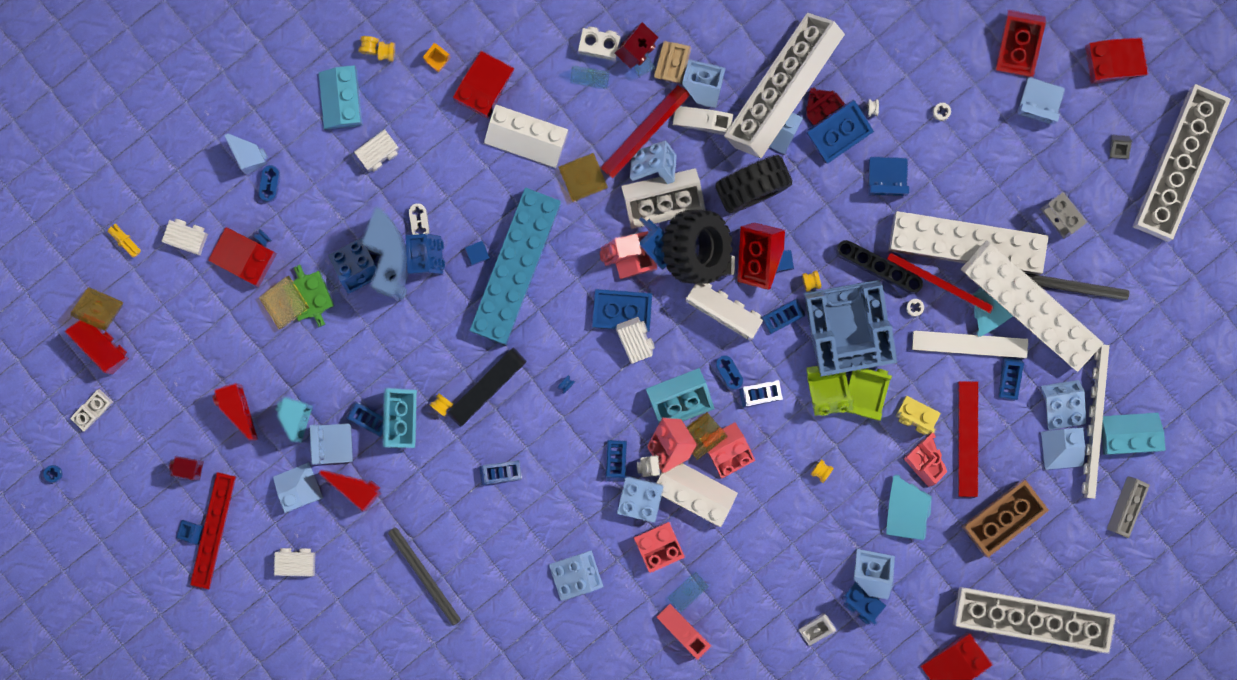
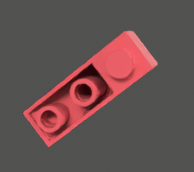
M637 234L613 239L602 246L600 259L604 262L605 266L639 255L641 250Z
M671 604L657 616L660 622L697 660L711 647Z

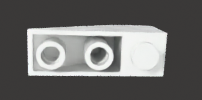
M680 106L675 111L673 125L725 135L732 124L733 114Z

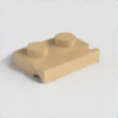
M664 41L654 77L682 84L691 47Z

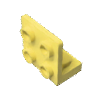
M906 396L896 417L900 418V423L906 426L913 425L917 427V432L928 435L935 433L936 429H934V426L941 413Z

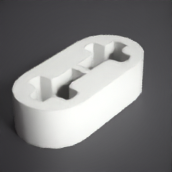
M416 203L409 209L412 234H418L415 231L419 229V223H421L423 229H426V232L423 234H429L426 208L422 204ZM417 207L421 211L423 210V213L420 214L421 220L418 221L417 216L413 214Z

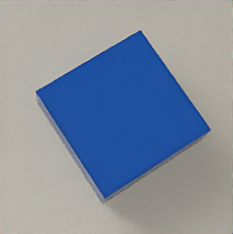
M483 240L465 247L472 266L490 259Z

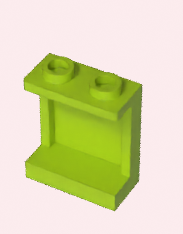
M818 366L806 367L807 382L815 416H825L838 412L845 413L853 410V399L850 395L846 372L821 376Z
M870 368L852 371L848 386L853 399V410L847 413L880 421L892 376L888 375L889 371L878 368L877 371L869 370Z

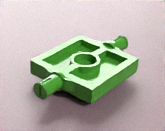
M301 265L293 267L298 278L294 282L285 285L284 288L298 321L314 317L318 328L326 325L321 314L327 309L334 307V303L321 272L317 271L310 275H304Z

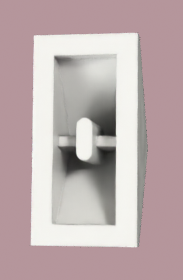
M822 613L800 628L799 631L810 646L834 633L836 629L826 614Z

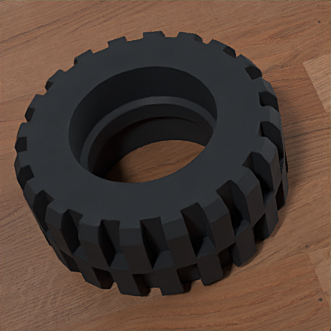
M773 155L730 173L717 181L715 188L725 210L728 213H734L779 194L790 187L793 180L783 158L780 155Z
M684 210L677 213L669 221L670 225L666 226L664 230L666 233L662 238V241H664L662 246V252H664L663 260L664 263H667L666 268L675 279L683 283L706 284L718 280L728 268L727 264L730 263V253H732L733 248L731 247L732 236L729 235L730 230L725 225L726 222L716 212L711 210ZM697 237H698V240H699V252H698V256L696 255V250H695V244H696V239H697Z

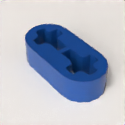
M273 165L266 166L261 175L259 196L266 202L274 201L278 193L280 172ZM273 169L276 176H272L271 182H269V176L266 173ZM268 185H270V191L273 192V195H269L266 198L263 191H267Z
M728 356L718 358L716 367L728 388L733 390L739 389L743 384V378L733 360ZM722 359L730 362L728 365L729 372L725 368H720L719 365H721ZM730 373H732V375L735 378H739V381L737 382L738 386H735L734 384L730 385Z

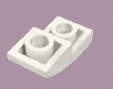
M98 389L85 404L81 405L70 419L85 432L109 408L113 401Z
M658 456L640 458V462H637L638 474L641 473L642 477L660 475Z

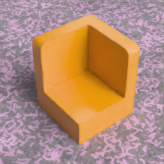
M434 42L423 56V59L437 72H440L451 57L449 53Z

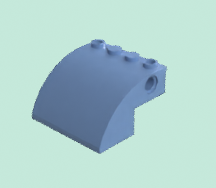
M375 207L362 242L364 246L368 247L370 252L382 256L371 287L376 289L377 293L399 302L400 299H404L407 292L405 288L408 278L406 243L390 218L380 208Z
M879 280L804 293L812 344L821 376L897 363L892 325L887 318L883 285Z

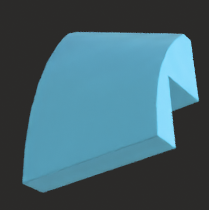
M979 288L972 294L993 306L990 314L974 305V316L978 321L979 331H977L978 337L987 334L1013 317L1010 312L982 288Z
M897 474L894 475L886 535L924 540L926 538L927 518L931 515L932 496L924 491H920L915 485L902 480Z

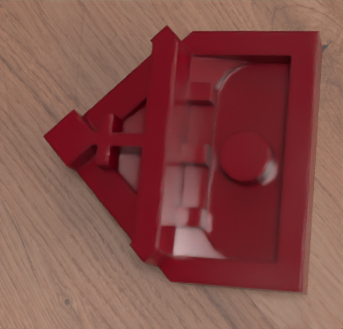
M810 87L806 117L814 126L844 106L845 103L832 90L825 91Z

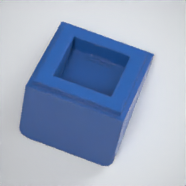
M791 250L783 251L777 271L794 269Z
M182 520L176 538L189 543L200 544L204 526Z

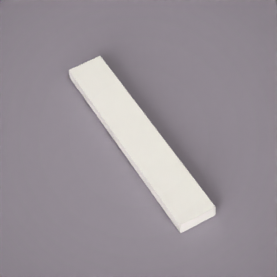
M913 331L912 350L1027 358L1028 339Z

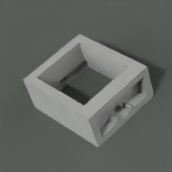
M1064 192L1041 208V211L1063 239L1072 235L1087 223Z

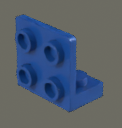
M870 157L868 195L907 196L909 194V186H907L908 159Z
M641 217L639 220L648 229L649 233L639 242V245L658 267L663 270L667 266V263H664L663 260L664 252H662L664 243L662 238L665 232L650 219L646 221Z
M427 233L405 235L407 273L443 274L445 260L442 255V250L444 249L442 237Z
M362 238L328 255L341 284L348 294L373 282L378 269L367 247L362 244Z
M856 581L842 597V600L845 602L843 606L853 613L857 611L860 614L858 618L868 625L870 623L876 625L877 621L875 619L886 607L877 597L869 596Z

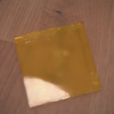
M594 153L558 167L572 202L608 189Z
M290 276L283 278L259 297L278 329H283L309 309Z
M88 287L71 311V316L106 331L123 307V302Z
M708 412L687 427L697 444L692 453L697 460L728 437Z

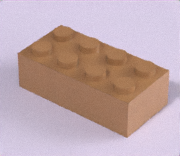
M1020 480L961 527L984 557L988 558L1048 512L1049 509L1028 482Z

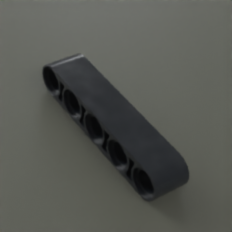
M843 240L836 247V254L841 259L910 294L917 293L923 287V280L919 276L851 241ZM842 245L849 246L850 253L846 255L841 253L840 247ZM858 254H865L867 262L860 263L857 259ZM876 262H880L884 265L883 272H878L875 270L874 266ZM893 271L900 272L901 279L899 281L892 278ZM910 280L917 281V289L914 290L909 287Z
M513 347L449 410L447 415L459 427H462L527 360Z

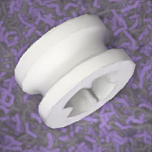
M868 99V116L872 114L878 116V99L875 101Z
M939 103L933 109V116L939 121L946 120L951 114V108L946 103ZM939 107H942L943 110H947V113L944 114L945 117H942L941 114H937V111L940 110Z
M919 299L910 300L906 305V311L911 316H919L924 311V304ZM918 303L920 311L912 312L910 305Z

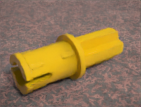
M117 224L108 229L107 232L118 242L119 247L122 246L133 258L139 255L141 252L139 247L130 239V235H126Z

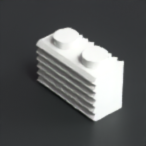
M384 129L354 151V153L369 172L371 170L375 172L383 166L382 162L387 158L389 161L398 155L397 151L400 149Z
M175 219V222L169 220L162 242L201 255L208 236L204 232V228L193 225V228L185 226L187 222Z
M639 317L617 324L616 331L631 364L652 356L655 347L652 339H648L646 335L647 327L644 321L641 322Z
M280 548V552H275L274 575L315 576V552H311V549L300 548L299 552H291L292 548Z

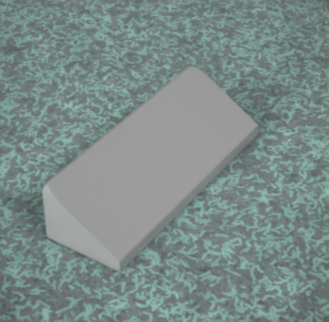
M1127 477L1107 529L1126 538L1130 537L1149 489V484L1133 477Z

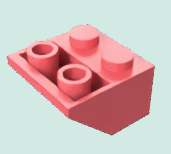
M648 231L637 234L638 242L648 234ZM641 246V253L639 255L616 263L620 279L656 271L657 265Z
M662 418L647 448L652 456H658L659 468L665 473L688 460L697 444L682 419Z
M736 422L702 440L721 478L755 461L746 439Z
M669 522L634 537L649 573L685 558Z

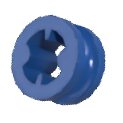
M259 229L258 234L253 236L266 247L267 242L272 240Z
M568 375L557 388L562 389V393L565 394L575 381L570 380Z
M50 465L45 468L43 475L48 482H58L62 478L63 473L59 466ZM52 468H54L55 472H58V475L54 476L55 479L48 475Z

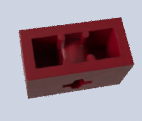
M641 22L631 31L614 54L630 69L636 64L640 66L647 58L645 54H649L656 47L654 43L659 37Z
M175 456L174 460L170 462L169 471H172L171 476L200 480L204 461Z

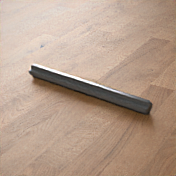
M1025 273L1041 287L1120 300H1128L1129 290Z
M396 527L390 530L388 535L453 626L459 623L461 618Z

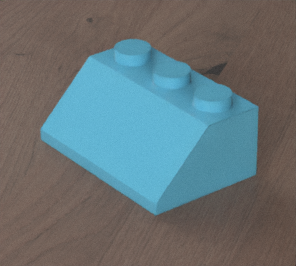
M355 65L335 67L319 72L324 129L362 126L358 75Z
M700 368L646 388L658 423H660L662 418L682 419V421L715 409Z
M385 388L383 447L415 448L417 390Z
M284 397L283 401L280 400L277 406L278 417L290 440L302 443L313 406Z
M1159 413L1103 416V455L1166 451L1164 429Z

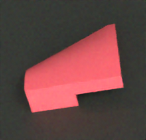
M934 433L925 437L904 458L928 487L937 484L947 473L945 464L941 459L940 449L937 450L933 439L936 438Z

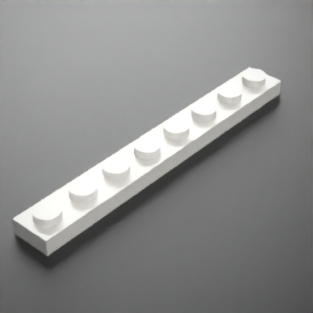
M1104 344L1094 354V360H1097L1096 367L1093 368L1092 373L1095 385L1091 388L1093 406L1090 405L1089 408L1091 425H1088L1087 436H1090L1089 444H1086L1085 455H1088V460L1084 464L1083 470L1084 474H1086V482L1082 484L1084 498L1093 499L1096 497L1109 345Z

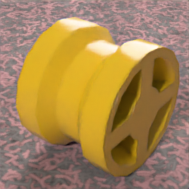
M360 36L361 47H359L358 52L367 55H377L378 50L376 46L379 44V39L370 36Z
M379 41L378 60L388 59L393 62L395 43L385 44L383 41Z
M817 270L811 274H802L806 292L811 291L813 288H822Z
M438 393L436 395L437 399L429 405L445 416L447 409L451 408L454 404Z
M821 459L810 475L818 477L820 482L824 483L834 468L827 466L825 461Z

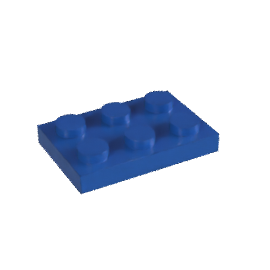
M853 99L806 131L827 164L874 132Z
M595 289L592 328L617 329V324L639 317L641 322L644 321L647 332H650L653 293Z

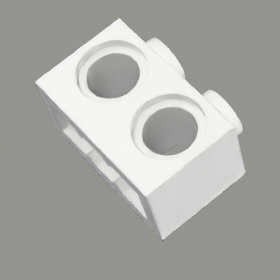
M595 27L583 28L578 54L616 61L617 56L614 53L619 48L620 36L617 35V32L607 30L604 33L599 32V29ZM586 38H595V44L587 45L585 43ZM612 41L615 45L612 49H606L604 43Z

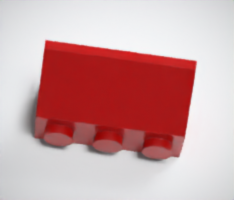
M84 317L65 330L66 334L104 373L113 375L129 359L126 356L128 352L121 345L116 346L112 342L114 338L107 331L103 332L99 328L101 326L100 323L93 317L91 319Z

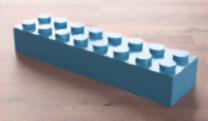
M525 187L470 332L507 346L562 204L560 200Z

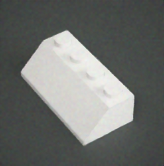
M495 105L484 144L556 168L569 132L566 128Z
M696 168L675 173V181L667 184L663 178L657 177L621 186L631 229L644 226L639 220L641 217L646 221L650 219L653 223L671 220L677 213L684 210H705L701 184Z
M696 283L685 302L751 341L763 322L760 319L761 315L754 310H751V312L745 310V305L737 300L732 302L727 299L728 295L721 290L718 292L714 291L709 283Z
M683 463L665 473L662 472L656 482L663 485L661 496L719 527L722 526L738 494Z

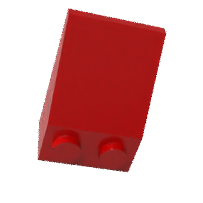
M1012 10L1007 11L996 70L1034 77L1046 25L1045 16Z
M1142 38L1091 42L1085 46L1091 84L1148 75Z
M481 51L453 96L454 101L488 119L515 68Z
M755 222L741 226L737 282L767 290L771 289L784 250V229Z
M226 227L208 261L259 287L277 253Z
M235 383L215 389V395H213L215 405L219 406V409L249 440H258L242 385Z
M326 470L319 472L320 475L362 511H367L382 494L378 491L380 487L373 481L368 482Z
M966 632L920 667L930 680H973L993 664L972 635Z

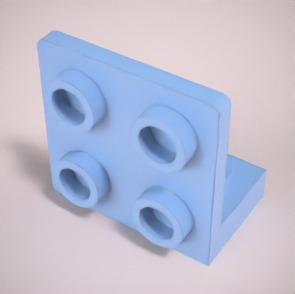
M1028 78L1017 114L1054 125L1058 122L1060 116L1058 111L1065 89L1040 80Z
M666 140L640 149L632 157L630 179L632 181L656 172L667 184L675 181L677 155Z
M1079 380L1041 386V393L1046 401L1047 427L1049 430L1086 424L1085 392Z
M351 424L310 425L312 464L353 461Z
M626 477L617 514L655 523L663 485Z
M592 550L549 565L561 601L603 587Z

